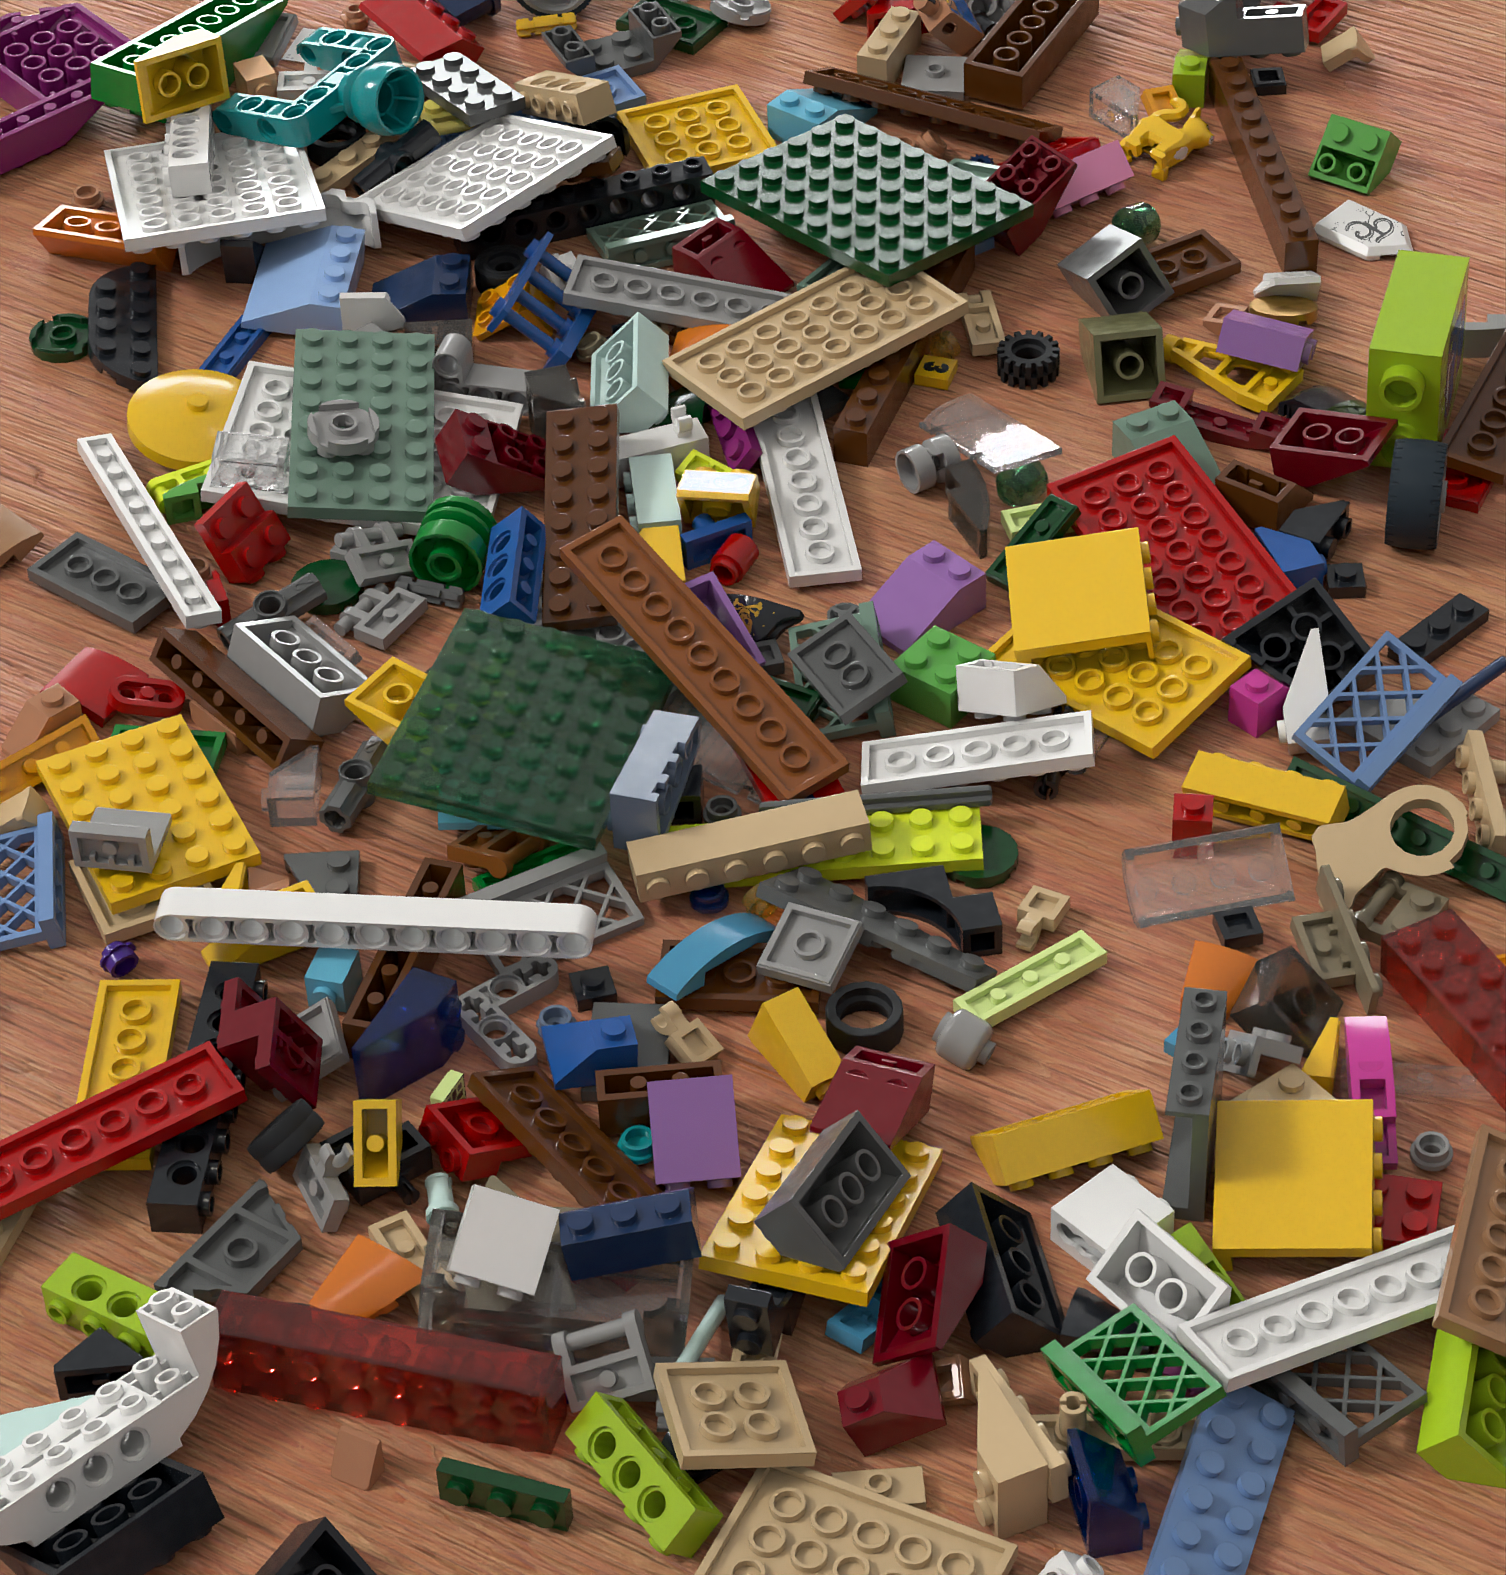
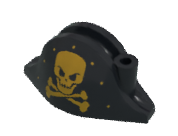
M727 594L754 642L770 639L777 640L784 631L800 623L805 617L801 610L772 601L741 594Z

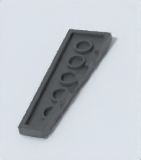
M803 866L759 883L756 897L784 910L788 902L861 921L864 932L858 943L869 948L891 949V957L893 959L918 968L924 973L967 992L996 977L997 970L984 964L985 961L981 957L959 951L951 946L952 944L949 940L940 936H931L918 929L919 926L915 922L905 918H898L888 913L882 904L866 901L853 894L854 891L850 887L843 884H834L821 877L822 874L814 868Z

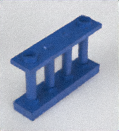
M548 231L540 242L534 238L526 248L523 255L527 260L505 298L500 297L491 308L489 314L493 318L487 330L492 333L503 320L546 351L545 355L549 358L542 370L549 373H558L571 358L597 310L579 309L575 306L563 304L564 291L534 270L539 262L566 283L572 272V269L545 250L553 237V234ZM526 282L532 284L568 311L567 315L571 319H563L523 289ZM515 301L557 330L556 335L560 339L557 337L552 339L511 309Z

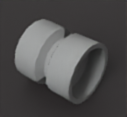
M944 433L923 441L922 445L915 444L902 449L895 456V465L899 478L905 488L913 494L935 486L936 482L941 484L956 478L962 472V461L958 448L953 440Z

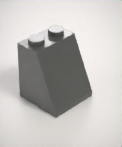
M1111 224L1057 264L1072 290L1100 316L1137 312L1149 313L1175 293L1143 240Z

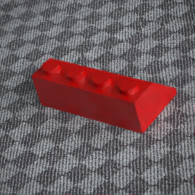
M365 0L358 7L420 62H431L443 58L447 53L459 52L474 63H477L485 49L475 40L477 36L475 33L465 27H459L461 22L452 15L443 13L445 8L433 0Z

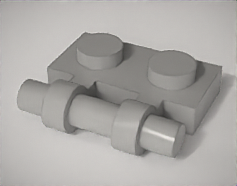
M388 521L375 523L370 528L362 529L360 526L349 527L345 532L335 534L334 540L338 548L346 546L350 548L344 558L359 587L397 581L398 577L402 575L416 577L409 565L408 557L413 541L411 538L398 540L397 538L402 537L404 534L401 523L390 524ZM376 541L378 544L371 545L370 542Z
M378 583L374 588H367L359 596V602L354 607H347L339 615L340 620L334 624L333 628L340 636H344L349 630L354 631L355 639L385 651L428 610L427 598L397 586L389 593L386 585Z

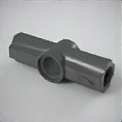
M309 572L279 591H263L255 597L253 607L216 629L218 637L228 651L235 623L292 615L298 618L326 601V591L323 589L318 578Z
M371 736L369 740L363 741L354 757L339 766V780L319 811L320 822L325 824L330 831L343 833L345 829L351 828L361 810L370 807L375 802V788L394 759V751L377 736Z

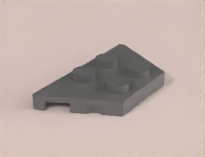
M259 1179L154 1283V1288L157 1291L173 1287L204 1302L251 1303L303 1250L301 1237L294 1226L287 1222L286 1214L280 1204H275L265 1181Z

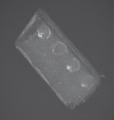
M1279 822L1125 849L1122 853V873L1128 904L1134 924L1139 929L1213 916V912L1250 905L1253 908L1295 901Z

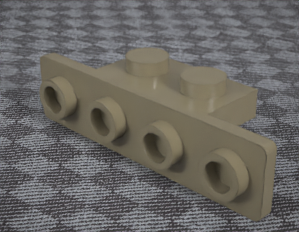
M1329 864L1322 865L1319 871L1316 891L1324 912L1294 916L1291 918L1290 929L1315 990L1354 984L1365 1013H1375L1378 999L1383 996L1381 977L1372 970L1368 945L1365 941H1360L1357 933L1356 916L1352 909H1347L1344 901L1343 884L1340 878L1334 877Z

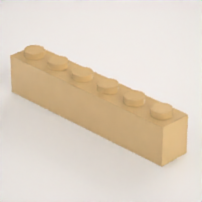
M858 790L626 842L630 870L640 903L872 850L870 822Z

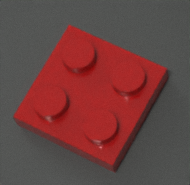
M1383 1174V1179H1375V1190H1382L1383 1216H1375L1374 1227H1382L1383 1250L1437 1231L1443 1182Z

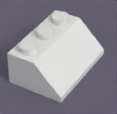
M1138 1208L1133 1212L1086 1278L1090 1284L1121 1311L1135 1303L1193 1359L1194 1357L1176 1339L1177 1325L1230 1305L1232 1287Z

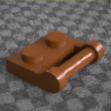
M477 825L447 845L448 860L463 863L468 868L488 869L493 877L501 879L512 872L514 865L532 853L534 854L548 848L550 839L544 830L527 825H509L508 829H487V825Z

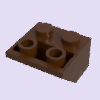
M1235 459L1215 478L1217 489L1243 522L1254 529L1265 527L1279 531L1295 509L1305 508L1313 500V493L1302 486Z

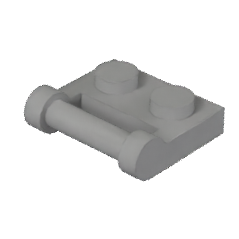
M637 1309L622 1313V1318L573 1333H568L564 1330L551 1335L552 1347L572 1413L581 1411L596 1391L625 1398L656 1388L653 1379L654 1366L644 1335V1324ZM622 1336L627 1337L629 1349L576 1364L574 1358L575 1350Z

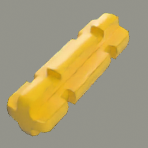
M573 12L562 13V17H558L557 14L533 17L532 21H529L528 18L516 20V32L518 37L521 38L529 37L531 33H535V36L541 35V32L552 30L557 26L571 25L576 30L577 20Z

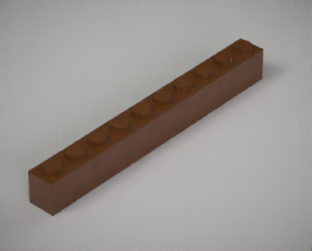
M1227 56L1221 59L1210 60L1209 96L1281 271H1313L1317 273L1319 238L1242 57Z
M975 245L923 272L953 292L962 293L975 270ZM943 327L866 367L833 426L834 461L863 467L869 466L914 383V374L924 354L929 355Z

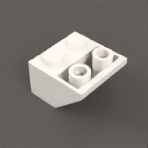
M986 659L956 665L958 710L974 712L975 718L988 719L1001 715L1003 716V721L1006 722L1026 719V714L1051 713V707L1067 703L1066 695L1040 665Z

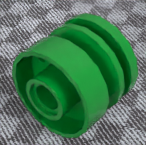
M445 496L431 503L428 506L408 554L409 565L418 579L446 584L448 589L452 585L461 587L466 592L479 583L486 566L491 528L497 524L491 512L479 502L464 496Z

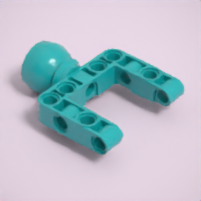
M319 27L297 45L296 51L297 54L300 53L301 57L309 65L331 71L294 101L263 95L235 93L212 112L214 124L225 134L245 137L254 141L301 148L317 141L347 116L353 121L360 123V125L375 135H402L410 131L418 122L424 105V91L417 73L403 65L392 36L349 29Z

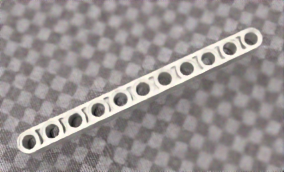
M170 887L164 890L161 895L153 928L160 937L171 941L579 959L588 956L592 951L598 918L592 908L586 905L568 903Z

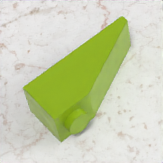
M1180 49L1175 56L1172 85L1178 97L1184 99L1189 108H1204L1211 57L1189 49Z

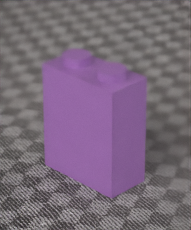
M1233 309L1224 317L1216 352L1298 372L1304 364L1308 365L1309 361L1313 360L1318 340L1312 339L1314 329Z
M732 1074L647 1082L655 1185L664 1184L665 1192L689 1188L690 1182L707 1180V1189L733 1186L732 1178L741 1177Z

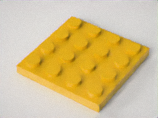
M738 84L620 110L616 113L617 119L627 128L630 144L645 169L657 164L682 161L688 157L704 156L715 174L719 170H725L738 164L743 159H749L762 153L767 148L777 146Z

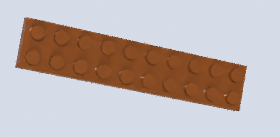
M622 515L615 517L560 548V558L779 801L804 799L849 772V761Z

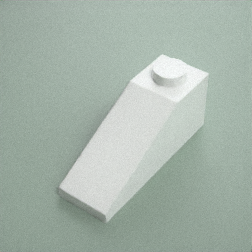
M1319 628L1310 630L1283 705L1284 720L1277 721L1279 743H1287L1289 755L1308 753L1291 738L1328 696ZM1326 712L1320 718H1327ZM1328 726L1311 727L1306 733L1317 744H1330Z

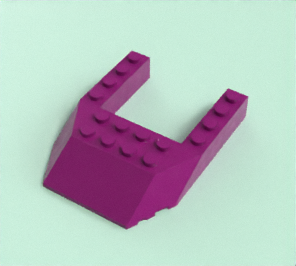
M78 2L64 4L59 7L39 8L40 14L21 17L20 12H13L0 17V97L18 110L0 118V175L14 168L22 167L25 163L40 156L48 155L53 150L64 146L104 104V102L91 99L90 63L131 40Z

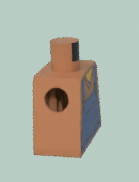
M913 0V6L916 8L930 34L963 57L985 36L965 0Z

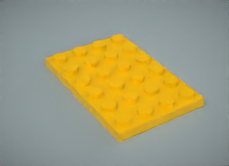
M1157 609V615L1150 616L1151 620H1158L1161 642L1153 643L1155 658L1149 659L1147 642L1033 659V664L1040 665L1066 695L1067 703L1058 705L1062 706V711L1065 710V706H1070L1075 712L1091 710L1093 727L1152 759H1155L1252 667L1250 655ZM1012 628L988 649L996 654L997 661L1016 662Z
M181 714L36 761L38 774L68 830L72 820L90 822L97 807L171 814L172 823L152 873L88 867L112 915L159 900L164 890L170 887H197L226 877L230 874L236 862H244L247 869L248 867L262 865L260 851Z
M781 1114L702 1248V1257H699L698 1269L867 1307L884 1275L890 1253L887 1243L904 1237L942 1164L943 1149L928 1146L922 1142L900 1140L891 1150L910 1173L911 1177L847 1267L837 1272L780 1255L754 1223V1220L819 1136V1134L809 1132L812 1120H807L798 1115L789 1116Z

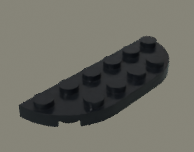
M134 262L130 266L112 270L101 276L91 287L88 301V355L90 361L100 373H103L104 370L116 378L117 385L133 391H137L143 384L158 376L156 265L144 262Z

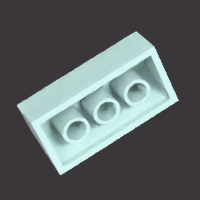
M640 312L631 317L592 354L590 406L617 403L620 413L619 433H635L648 430L653 424L658 425L669 412V373L662 364V360L669 357V335Z

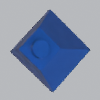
M630 1015L541 1026V1036L555 1090L596 1085L595 1070L638 1067V1042Z

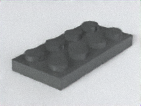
M459 52L447 53L443 58L431 62L423 61L418 63L416 67L410 68L420 78L424 95L469 127L526 109L525 97Z
M79 532L73 534L27 569L29 581L133 634L171 606L148 566Z

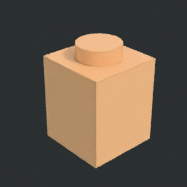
M263 55L233 63L236 89L239 93L278 98L276 72Z

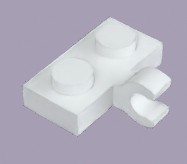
M305 62L304 71H281L278 75L277 97L294 101L331 71L318 70V67L309 65L307 62Z

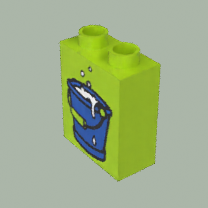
M1398 250L1369 347L1366 416L1398 419L1399 426L1370 465L1391 468L1396 439L1412 438L1438 442L1443 440L1462 375L1470 257Z

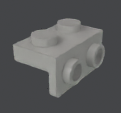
M1253 1027L1252 1034L1230 1029L1228 1037H1225L1223 1070L1254 1078L1260 1055L1300 1064L1304 1048L1291 1045L1292 1036Z

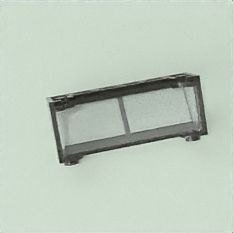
M432 1209L420 1283L416 1347L492 1355L531 1356L532 1359L556 1361L551 1342L552 1334L564 1330L568 1333H573L622 1318V1313L637 1309L643 1320L644 1335L651 1357H679L684 1350L694 1258L571 1281L562 1252L561 1242L551 1241L535 1295L523 1294L522 1301L520 1302L496 1295L498 1286L481 1281L479 1289L453 1282L456 1273L446 1271L463 1213L452 1210ZM622 1336L575 1350L574 1358L575 1362L579 1364L623 1351L630 1347L627 1337Z

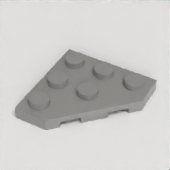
M1475 695L1470 696L1429 725L1398 762L1431 779L1455 758L1458 745H1463L1467 730H1481L1484 734L1499 721L1500 709ZM1419 698L1412 699L1413 705L1419 700ZM1386 699L1388 716H1404L1407 713L1405 699ZM1359 700L1361 717H1380L1378 700ZM1352 706L1339 715L1338 718L1354 717ZM1396 724L1389 725L1390 731L1394 728ZM1362 725L1364 742H1381L1384 739L1382 725ZM1337 726V729L1357 739L1355 726Z

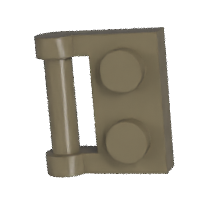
M1389 870L1380 878L1379 888L1361 911L1354 912L1358 936L1412 958L1448 911L1449 898L1406 882L1400 873ZM1391 897L1400 900L1382 925L1373 921Z

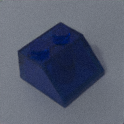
M1078 1428L1067 1429V1457L1072 1469V1475L1068 1477L1069 1499L1087 1555L1092 1558H1100L1143 1550V1530L1150 1529V1520L1145 1502L1138 1503L1135 1494L1138 1493V1483L1133 1466L1126 1467L1119 1448Z

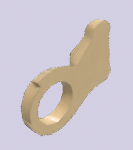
M1419 784L1404 787L1389 794L1354 819L1342 823L1322 825L1315 830L1312 835V842L1316 853L1318 874L1322 865H1330L1334 877L1340 878L1343 884L1344 901L1347 909H1352L1358 895L1385 868L1416 876H1430L1443 873L1454 868L1453 864L1462 856L1468 841L1467 817L1469 813L1464 804L1447 790L1432 785ZM1415 808H1429L1440 812L1449 819L1454 829V834L1450 843L1443 850L1432 855L1416 856L1403 851L1396 845L1391 836V830L1395 821L1403 813ZM1319 899V905H1320L1322 911L1324 912L1323 906H1322L1321 901H1320V899Z

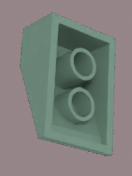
M1175 400L1113 421L1112 456L1114 458L1175 435L1215 485V478L1221 471L1194 420Z

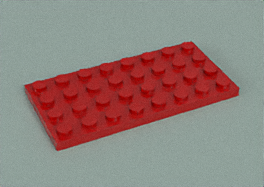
M1175 435L1046 484L1047 496L1051 493L1078 506L1081 515L1071 526L1077 536L1138 527L1140 541H1148L1151 563L1144 564V568L1151 567L1154 589L1147 590V594H1155L1156 608L1222 641L1223 637L1296 590L1293 583Z

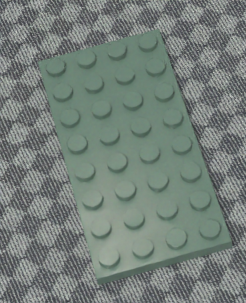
M316 328L296 329L287 518L422 523L428 506L434 501V368H432V360L435 356V334L319 330ZM341 399L359 402V408L367 412L368 407L371 408L379 418V438L374 444V451L369 455H337L333 458L320 456L317 452V447L310 442L307 436V419L311 412L312 414L318 412L319 405L324 402Z

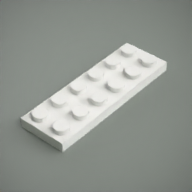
M1091 710L862 742L861 760L862 794L926 790L948 786L963 787L970 783L1000 782L1014 777L1041 776L1050 772L1079 771L1087 767H1094V728Z

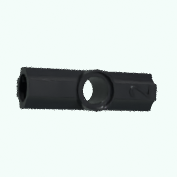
M423 119L395 143L389 141L381 144L375 153V160L351 179L350 183L354 191L361 196L423 158L442 140L438 131L430 122Z

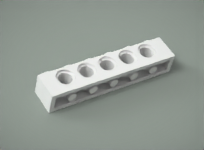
M211 104L166 118V145H164L165 156H163L164 167L162 170L165 187H171L173 198L213 194L215 124L212 119L213 111Z

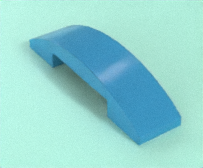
M735 913L716 919L694 931L669 951L648 974L646 983L673 1000L678 1001L704 986L705 972L756 943H768L776 926L752 913Z

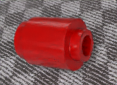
M739 533L731 534L711 559L710 572H714L721 585L731 586L734 583L740 582L759 557L757 545L746 535Z

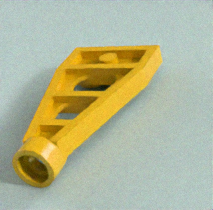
M1167 334L1163 339L1165 362L1177 364L1236 404L1256 413H1260L1261 410L1271 413L1278 406V403L1283 401L1303 381L1304 369L1302 368L1298 372L1219 353L1216 352L1217 344L1186 337L1182 339L1173 334ZM1206 357L1222 362L1214 370H1211L1199 361ZM1235 367H1244L1258 371L1246 385H1240L1227 377Z

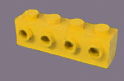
M1198 750L1181 786L1183 794L1214 795L1213 816L1311 841L1313 833L1319 826L1344 822L1350 809L1346 786L1340 785L1333 780H1319L1303 776L1296 771H1282L1266 767L1259 762H1245L1230 758L1222 753L1212 754Z

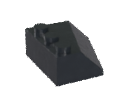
M1316 577L1222 638V642L1250 655L1252 663L1290 688L1310 630L1319 628L1328 695L1371 649ZM1373 660L1367 666H1373ZM1358 675L1356 677L1357 691L1364 692L1376 684L1375 675ZM1348 686L1344 692H1350V687ZM1335 701L1332 705L1347 701Z

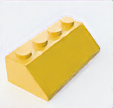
M1150 1089L1120 1091L970 1136L971 1144L993 1184L996 1186L1008 1185L1010 1192L1035 1185L1033 1178L1047 1173L1049 1180L1071 1175L1074 1173L1072 1166L1084 1162L1088 1163L1089 1168L1113 1162L1112 1154L1124 1150L1127 1151L1128 1156L1153 1150L1151 1142L1164 1139Z

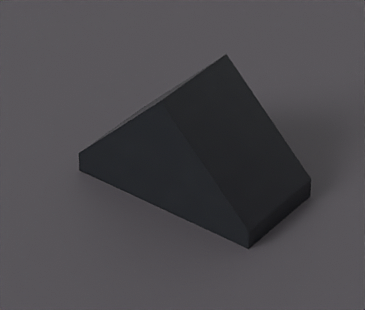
M220 239V251L226 283L253 284L265 246L253 240Z
M99 1327L54 1365V1376L60 1401L95 1395L102 1385L116 1381L130 1372L132 1367L142 1360L143 1357Z

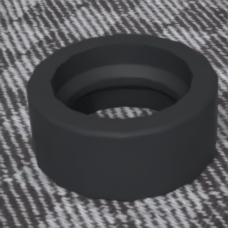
M344 118L317 141L306 146L307 155L311 162L318 166H323L337 156L339 152L361 139L366 134V128L350 118ZM332 140H346L338 143H328V141Z
M869 981L853 982L836 990L829 997L826 1004L827 1036L833 1047L845 1055L855 1046L887 1053L900 1043L904 1032L902 1000L894 990L887 986ZM858 1011L877 1012L887 1017L883 1024L864 1029L851 1027L841 1021L845 1016Z

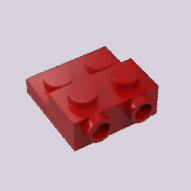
M247 481L237 482L194 524V527L229 584L245 582L246 584H252L259 581L265 575L263 567L268 562L272 563L281 559L287 553L284 546L291 540L276 512L263 509Z
M477 1097L429 1104L425 1107L418 1132L439 1155L442 1169L446 1173L454 1172L462 1182L486 1178L492 1175L497 1176L501 1162L533 1157L527 1148L504 1127V1124L488 1108L482 1105Z

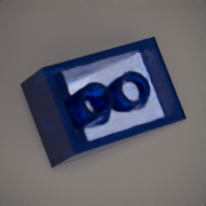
M416 967L410 970L352 1047L359 1099H386L443 1067L451 1055L461 1049L465 1039V1030L462 1028V1002L458 996L456 980Z

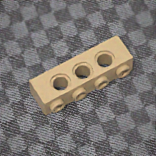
M545 70L514 83L516 91L525 97L526 109L521 110L522 114L585 126L617 113L609 81Z

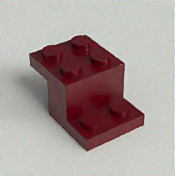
M236 977L225 981L223 1000L221 1001L217 1050L264 1092L276 1088L291 1103L302 1098L312 1109L317 1108L323 1039L277 996L263 1000L241 978Z

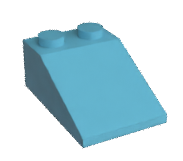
M813 88L789 89L767 104L768 132L773 139L783 143L791 137L801 135L813 127L825 124L842 114L851 115L855 119L866 123L878 113V108L864 102L844 100L841 93L832 91L831 95L814 92Z

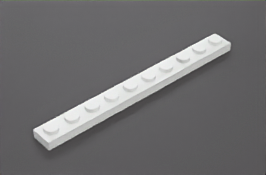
M112 434L77 439L78 453L185 628L202 629L208 625L222 623L221 608Z

